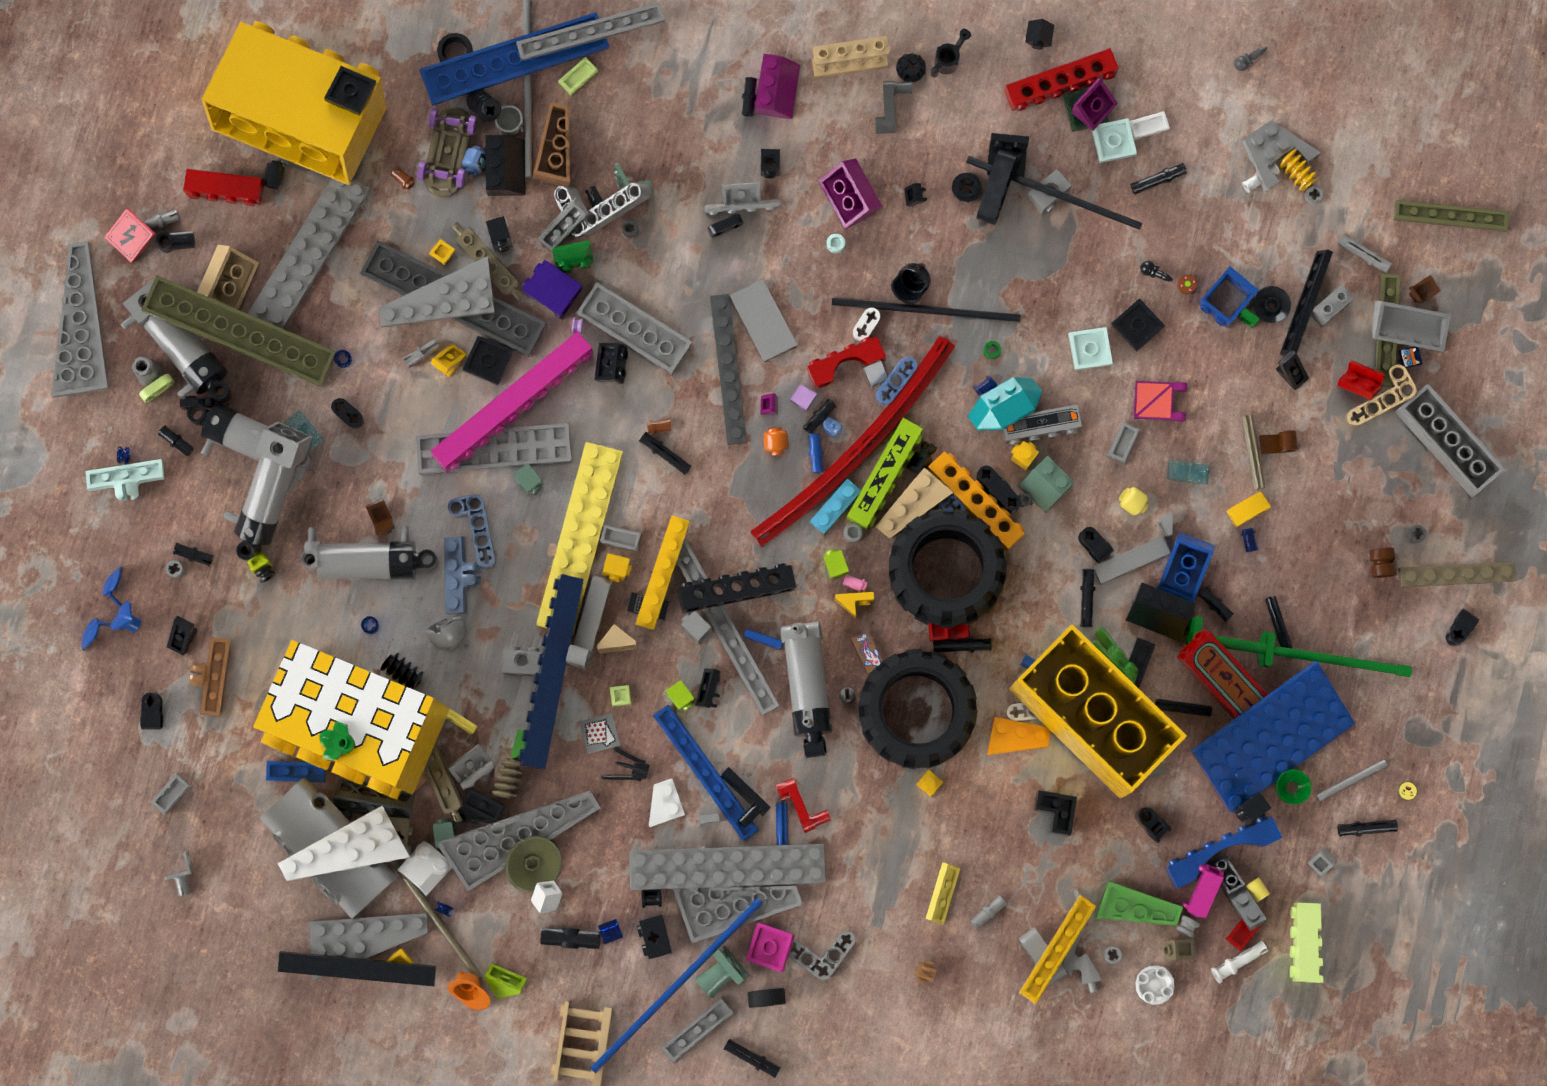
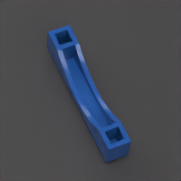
M1264 815L1256 819V824L1250 827L1248 824L1237 828L1239 832L1234 835L1229 832L1221 836V841L1217 843L1210 841L1204 844V849L1197 852L1194 849L1186 853L1187 857L1182 860L1177 857L1169 861L1170 866L1165 867L1175 889L1196 880L1200 871L1198 869L1200 864L1204 865L1214 854L1224 848L1239 844L1263 847L1283 838L1273 817L1267 818Z

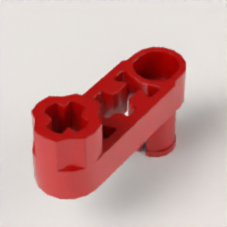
M794 778L775 785L781 801L791 798L805 833L816 829V826L831 821L827 809L812 816L808 815Z

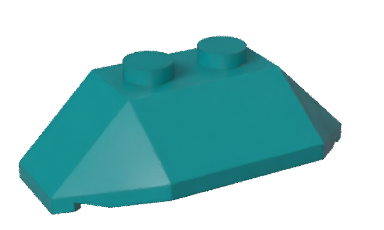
M1013 377L980 396L969 413L968 419L977 431L1003 430L1033 413L1043 392L1033 378Z

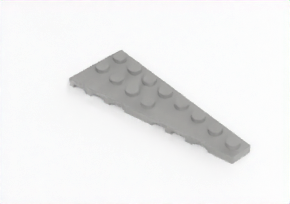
M88 241L69 244L67 272L66 279L64 280L65 289L64 297H62L63 306L59 322L57 355L55 356L56 364L51 392L53 398L109 389L90 244Z
M589 790L442 840L437 844L467 891H470L505 869L507 856L519 841L533 836L551 840L601 807Z

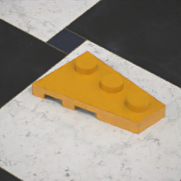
M994 717L987 755L1047 748L1051 731L1043 726Z

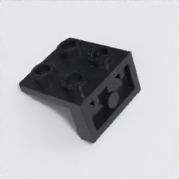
M991 133L988 163L994 164L997 153L1002 148L1022 154V160L1019 168L1014 173L1024 177L1029 136Z

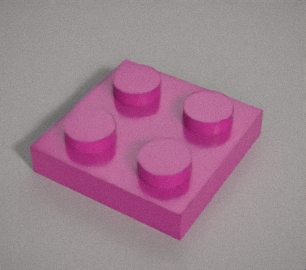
M757 923L746 960L784 973L795 935L762 923Z

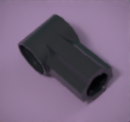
M163 231L156 236V243L164 253L171 252L172 250L195 248L194 232L168 233ZM163 239L170 240L168 245H161Z

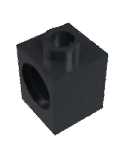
M761 149V176L768 179L779 176L780 149ZM772 161L775 163V166L769 168L765 163Z

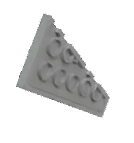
M488 256L379 307L381 327L495 313Z
M796 886L673 889L692 944L723 933L757 898L763 904L741 926L803 905Z
M427 913L309 922L311 954L367 959L429 933ZM312 975V981L323 976Z

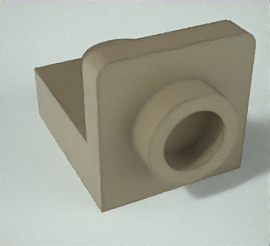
M1194 939L1164 941L1163 953L1165 960L1196 959Z

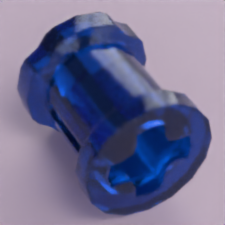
M987 375L982 383L978 386L975 385L973 388L980 397L998 385L992 377Z

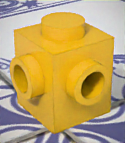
M1023 441L1021 445L1017 443L1011 451L1013 454L1011 461L1026 471L1037 457L1039 451L1031 442L1026 443Z
M607 553L602 576L609 577V580L614 582L624 581L625 576H629L632 565H629L630 559Z

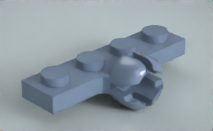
M465 537L444 538L446 614L466 613V588L471 585H477L480 582L481 576H476L473 573H481V569L477 563H466Z

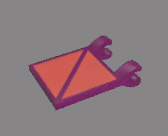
M1136 381L1134 419L1184 422L1186 420L1185 412H1173L1174 391L1186 392L1187 383Z

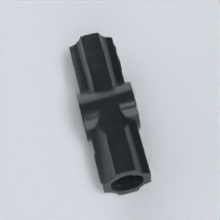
M545 927L541 930L540 944L561 946V948L579 949L581 947L599 949L601 932L580 931V929L574 928L555 929Z

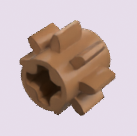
M927 960L924 961V964L918 963L914 976L918 977L917 982L926 985L927 981L933 982L937 969L933 968L934 963Z

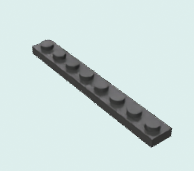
M729 294L710 296L727 443L728 445L747 443Z

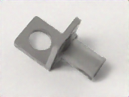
M189 850L183 852L187 870L165 876V880L175 879L178 896L191 893L186 877L194 872Z

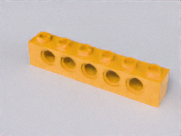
M944 451L928 466L927 470L954 492L953 495L964 504L965 509L973 518H981L991 526L990 530L995 536L999 537L1007 552L1024 536L1023 526L1017 521L1014 523L1010 518V513L1005 508L1001 509L996 504L997 500L991 494L987 495L983 491L984 487L977 480L974 482L970 477V472L965 467L961 468L956 463L957 459L951 453L947 454ZM947 469H953L956 475L954 477H948L945 471ZM965 482L968 484L969 489L962 491L959 488V484ZM972 497H981L982 503L979 505L974 504ZM991 509L995 512L996 516L988 518L985 511ZM999 524H1007L1009 530L1002 532L999 529Z

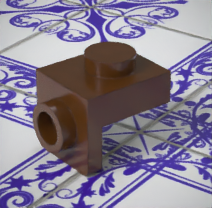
M1429 275L1416 285L1409 288L1411 291L1409 295L1414 302L1422 304L1439 293L1441 289L1433 277Z

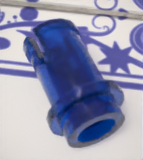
M1253 528L1243 529L1242 534H1240L1244 539L1246 553L1258 550L1254 535L1256 531H1253Z

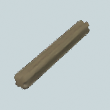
M1246 415L1242 418L1252 479L1254 489L1260 490L1265 488L1254 419L1252 415Z

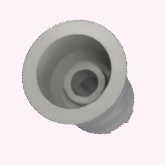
M146 357L136 358L132 365L138 382L146 387L163 374L160 365Z

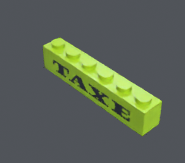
M902 418L849 511L847 520L858 524L865 530H867L868 526L873 527L877 519L875 516L877 510L882 511L887 502L884 500L887 493L891 495L896 486L893 482L896 477L900 478L905 470L903 467L905 461H910L914 454V451H912L914 445H919L924 435L921 434L923 428Z

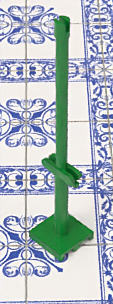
M1195 616V618L1189 621L1185 646L1193 640L1197 632L1202 631L1203 617ZM1265 630L1262 632L1258 642L1215 636L1226 649L1256 653L1259 667L1271 666L1273 655L1396 674L1397 676L1411 677L1412 666L1394 665L1275 646V633H1268Z

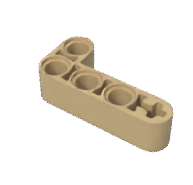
M1403 365L1392 366L1388 371V376L1394 387L1375 396L1372 400H1368L1349 410L1346 414L1348 424L1352 426L1360 425L1412 398L1416 393V386L1407 369ZM1395 368L1402 370V377L1399 379L1393 376ZM1404 385L1411 387V393L1408 396L1402 393ZM1387 394L1394 396V402L1391 405H1388L1384 400ZM1370 403L1377 405V411L1374 414L1369 413L1367 409ZM1353 412L1355 414L1365 413V415L1358 417V422L1351 420Z

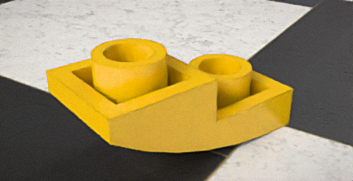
M1260 491L1228 509L1226 512L1234 525L1238 527L1269 510L1271 506Z

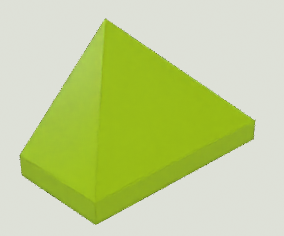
M491 963L484 976V980L497 999L520 994L527 981V978Z

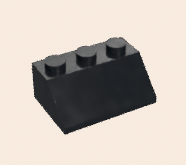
M485 135L487 195H526L525 140L507 135Z
M1142 582L1138 586L1125 621L1180 642L1196 603Z

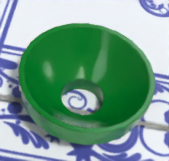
M1292 769L1285 771L1277 779V795L1287 804H1301L1311 794V781L1300 770ZM1289 782H1293L1297 786V791L1294 794H1290L1286 790V785Z

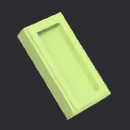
M584 57L559 79L558 83L572 96L598 73V69L587 57Z

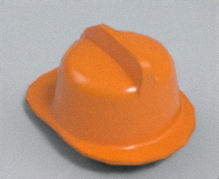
M460 971L456 979L448 985L449 993L471 1009L484 1010L490 1005V996L481 988V982L474 974Z

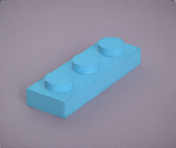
M846 479L810 520V523L825 534L859 496L861 490L849 479Z

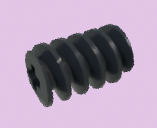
M484 90L467 95L466 102L468 108L481 119L493 121L498 118L501 113V105Z
M399 653L389 655L380 670H386L388 676L393 674V680L399 678V684L405 683L406 687L415 690L422 680L424 671L417 674V666L410 669L412 663L409 662L405 665V657L398 660Z

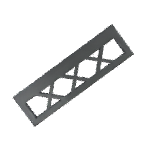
M339 779L333 796V804L338 810L368 814L383 806L388 817L411 819L415 792L411 795L401 791L399 798H409L408 802L400 801L399 798L398 800L391 797L381 798L379 796L381 793L368 788L365 783L360 785L352 781ZM348 787L351 791H341V788ZM365 790L369 791L370 794L362 795L360 792Z

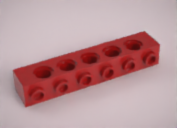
M1109 48L1007 84L1004 92L1011 110L1022 111L1033 103L1039 105L1050 97L1055 99L1061 97L1067 91L1071 93L1078 91L1084 85L1092 86L1098 78L1112 79L1116 76L1115 74H1117L1119 68L1113 52ZM1099 66L1102 71L1095 72L1092 67ZM1081 72L1084 77L1078 78L1075 76V73ZM1063 78L1067 83L1060 84L1057 79ZM1040 85H1047L1049 87V90H1042L1040 88ZM1027 90L1030 91L1032 95L1030 97H1026L1023 95L1022 92Z

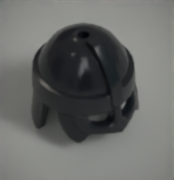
M909 263L902 267L891 283V290L897 299L907 304H914L922 298L931 284L930 274L925 268L926 265L924 263Z

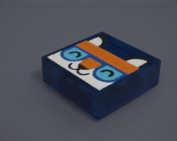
M1419 347L1398 351L1401 364L1406 369L1423 364Z

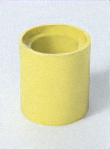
M1259 877L1246 885L1247 890L1256 903L1270 894Z

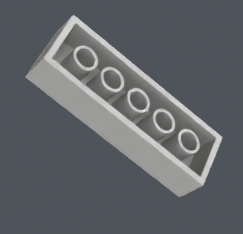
M1429 384L1424 386L1395 412L1471 498L1506 470Z

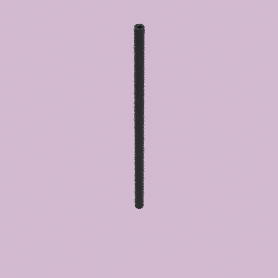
M968 156L966 163L991 172L993 165ZM1013 173L1011 180L1135 229L1140 230L1143 223Z
M832 298V305L875 308L879 310L1020 322L1021 318L1020 314Z

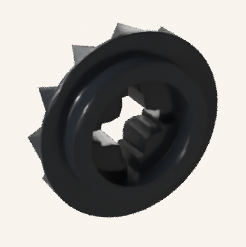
M913 52L904 54L899 58L896 65L898 76L906 82L919 81L926 72L925 60ZM908 61L912 65H917L914 67V72L911 69H906Z
M961 173L953 180L951 190L954 197L959 199L960 202L969 203L978 198L982 185L976 175ZM963 184L967 186L972 184L970 192L967 190L961 192Z

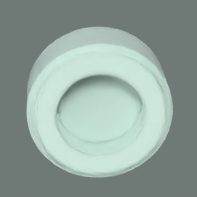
M840 234L830 235L827 239V249L834 254L842 252L845 248L844 237Z

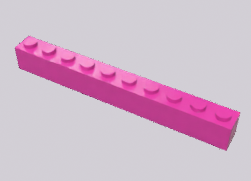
M577 331L430 451L432 457L446 473L457 469L461 461L473 456L475 450L480 446H485L494 434H500L504 430V426L518 419L521 412L529 410L537 399H542L548 394V390L553 386L557 387L560 385L563 378L568 374L572 375L580 364L588 362L593 355L592 347Z

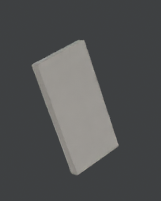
M763 279L729 295L764 363L797 347V343Z

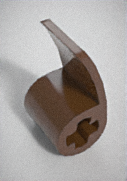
M1294 430L1283 431L1274 435H1259L1261 454L1288 453L1298 450L1297 436Z

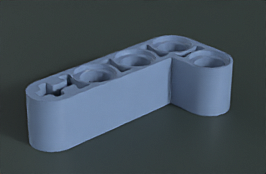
M477 494L451 499L448 502L447 509L452 517L462 518L469 516L479 565L485 570L492 569L496 564V557L483 499ZM474 500H479L481 502L480 506L476 509L471 508V503ZM455 504H460L462 506L461 510L457 513L452 512V507ZM477 519L484 520V524L481 527H475L474 523ZM481 537L488 538V542L484 546L478 544ZM483 551H486L489 559H491L489 564H485L483 561L485 560Z

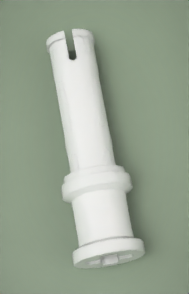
M1260 941L1235 958L1226 959L1225 963L1216 968L1212 967L1211 972L1220 984L1223 982V979L1231 974H1237L1238 969L1267 953L1268 949L1264 942Z

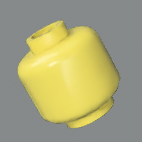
M1136 487L1126 488L1119 498L1121 508L1134 516L1139 513L1143 514L1149 506L1147 504L1148 496Z

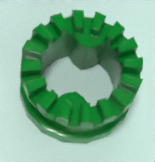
M996 341L986 343L983 351L986 358L995 359L999 356L1001 352L999 343ZM995 346L997 352L991 355L987 352V348Z

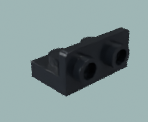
M599 343L594 380L623 384L626 376L625 367L628 358V348L620 343Z

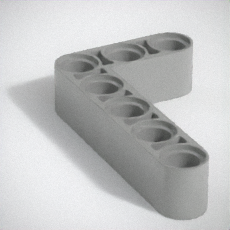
M631 183L590 209L588 215L571 231V234L576 237L591 236L647 200L651 193L650 187L646 183ZM559 186L555 190V200L561 212L575 197L585 207L575 187Z
M593 575L574 644L570 645L566 657L568 666L588 670L612 580Z

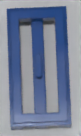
M746 629L744 634L746 639L781 650L782 640Z

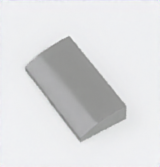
M1375 301L1372 327L1373 339L1444 352L1451 314L1384 301Z

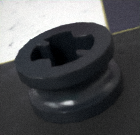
M268 565L262 568L256 576L261 578V583H264L271 579L275 572L271 571V566Z

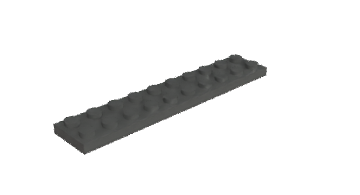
M378 240L360 272L362 276L403 296L448 275ZM493 297L495 313L452 318V320L530 357L547 325L546 322Z

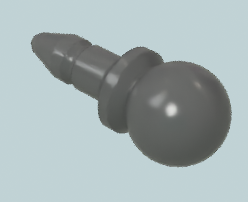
M1267 47L1258 48L1250 53V55L1245 53L1244 56L1237 57L1234 62L1235 68L1239 71L1246 70L1249 64H1253L1252 60L1261 56L1267 50Z

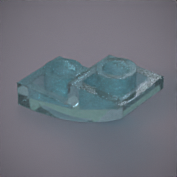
M1169 460L1166 479L1207 485L1210 466L1194 462L1186 463Z

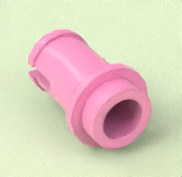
M846 574L842 586L857 590L858 593H863L867 588L868 582L865 579L860 580Z

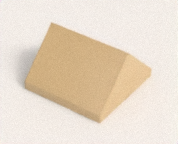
M615 624L597 645L599 654L638 649L636 641Z

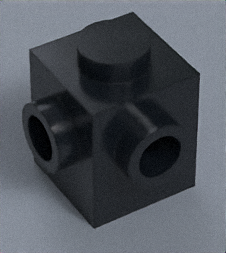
M1044 19L1028 21L1025 42L1037 50H1042L1043 47H1050L1052 45L1054 24Z

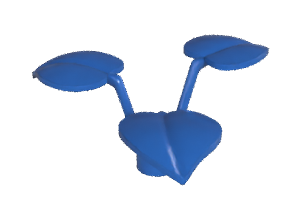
M122 567L116 569L107 578L102 591L104 596L108 595L120 608L112 623L99 622V619L95 618L87 625L81 641L83 651L95 640L101 626H109L113 631L125 628L135 633L141 625V619L131 614V603L126 601L121 604L113 596V591L117 588L120 581Z

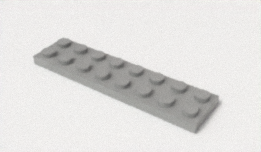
M569 423L504 428L500 434H494L485 446L477 448L473 456L461 461L457 469L454 471L450 470L449 472L524 466L527 463L529 465L572 462ZM452 433L416 436L419 475L445 473L444 469L432 457L430 451Z

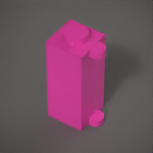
M1200 864L1198 869L1202 873L1189 902L1184 901L1182 906L1192 916L1206 918L1224 879V871L1208 864Z

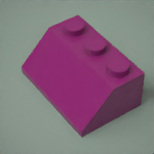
M763 54L755 114L792 119L800 64L783 56Z
M856 158L842 161L818 180L845 229L872 216L883 207Z

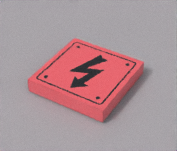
M126 209L106 234L105 238L130 262H135L156 233L134 212Z

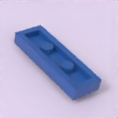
M267 761L266 781L299 782L303 777H306L309 782L325 783L326 770L310 763Z

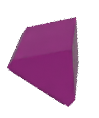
M772 393L761 396V415H778V396Z

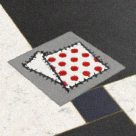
M612 713L579 722L588 754L621 746Z

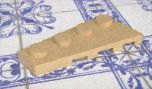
M923 468L875 527L891 539L906 528V524L917 516L921 517L954 492L930 471Z

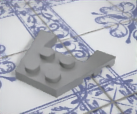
M1272 120L1245 137L1242 141L1251 163L1253 162L1256 168V175L1260 178L1265 193L1280 181L1268 168L1294 149H1296L1295 153L1297 155H1301L1300 159L1302 161L1306 160L1305 165L1320 154L1318 150Z

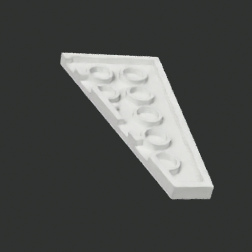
M381 806L279 862L278 865L286 881H293L411 857L384 807Z

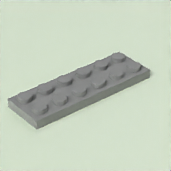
M597 282L576 312L577 316L670 374H673L692 345V341Z

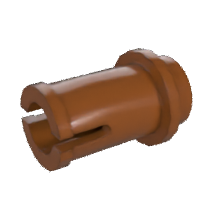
M396 167V170L392 171L391 176L402 184L403 189L410 190L415 185L414 177L408 176L400 167Z
M670 419L650 420V422H647L648 434L652 433L654 435L655 432L671 431Z

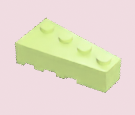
M1294 903V907H1291L1290 911L1291 918L1294 919L1293 926L1290 928V937L1293 938V946L1290 947V958H1293V966H1290V978H1293V982L1323 983V976H1319V971L1323 967V958H1321L1318 952L1321 951L1322 938L1321 935H1318V931L1322 929L1321 904Z

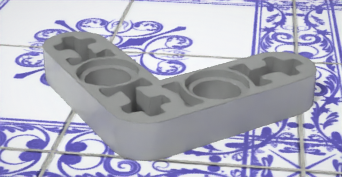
M850 931L841 932L822 959L794 939L795 948L798 951L803 948L805 951L800 954L798 960L794 958L797 954L793 951L789 953V957L818 979L826 980L833 974L854 945L855 936ZM849 934L852 942L844 945L843 948L847 949L844 953L835 944L838 942L840 945L843 942L841 936ZM832 950L840 952V959L838 961H832L829 958V953ZM804 954H810L813 957L811 965H804L802 963ZM817 959L820 961L818 965L821 968L824 966L828 968L827 976H819L820 971L816 968L814 972L810 970L815 965Z

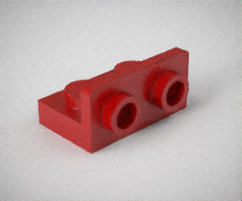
M1352 360L1349 362L1347 372L1338 379L1337 386L1372 400L1382 390L1385 374Z

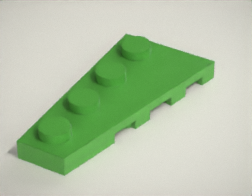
M1108 881L1096 918L1177 926L1183 906Z

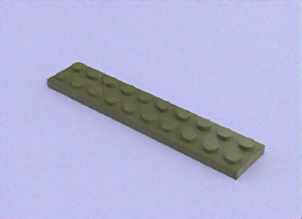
M156 275L141 309L142 312L319 387L323 383L336 352Z

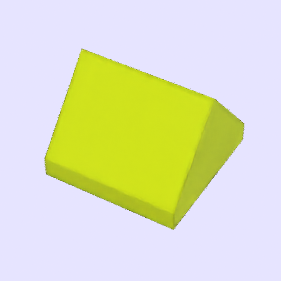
M260 552L247 562L255 575L262 568L268 565L273 566L264 552Z

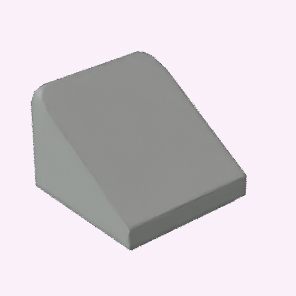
M881 360L863 368L871 387L884 382L887 378Z
M1173 513L1166 515L1158 521V525L1166 538L1173 534Z
M1322 847L1307 864L1322 877L1336 864L1337 859Z

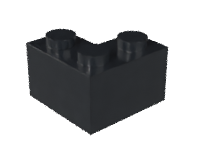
M1038 790L1033 811L1053 814L1050 834L1069 837L1072 833L1077 797Z

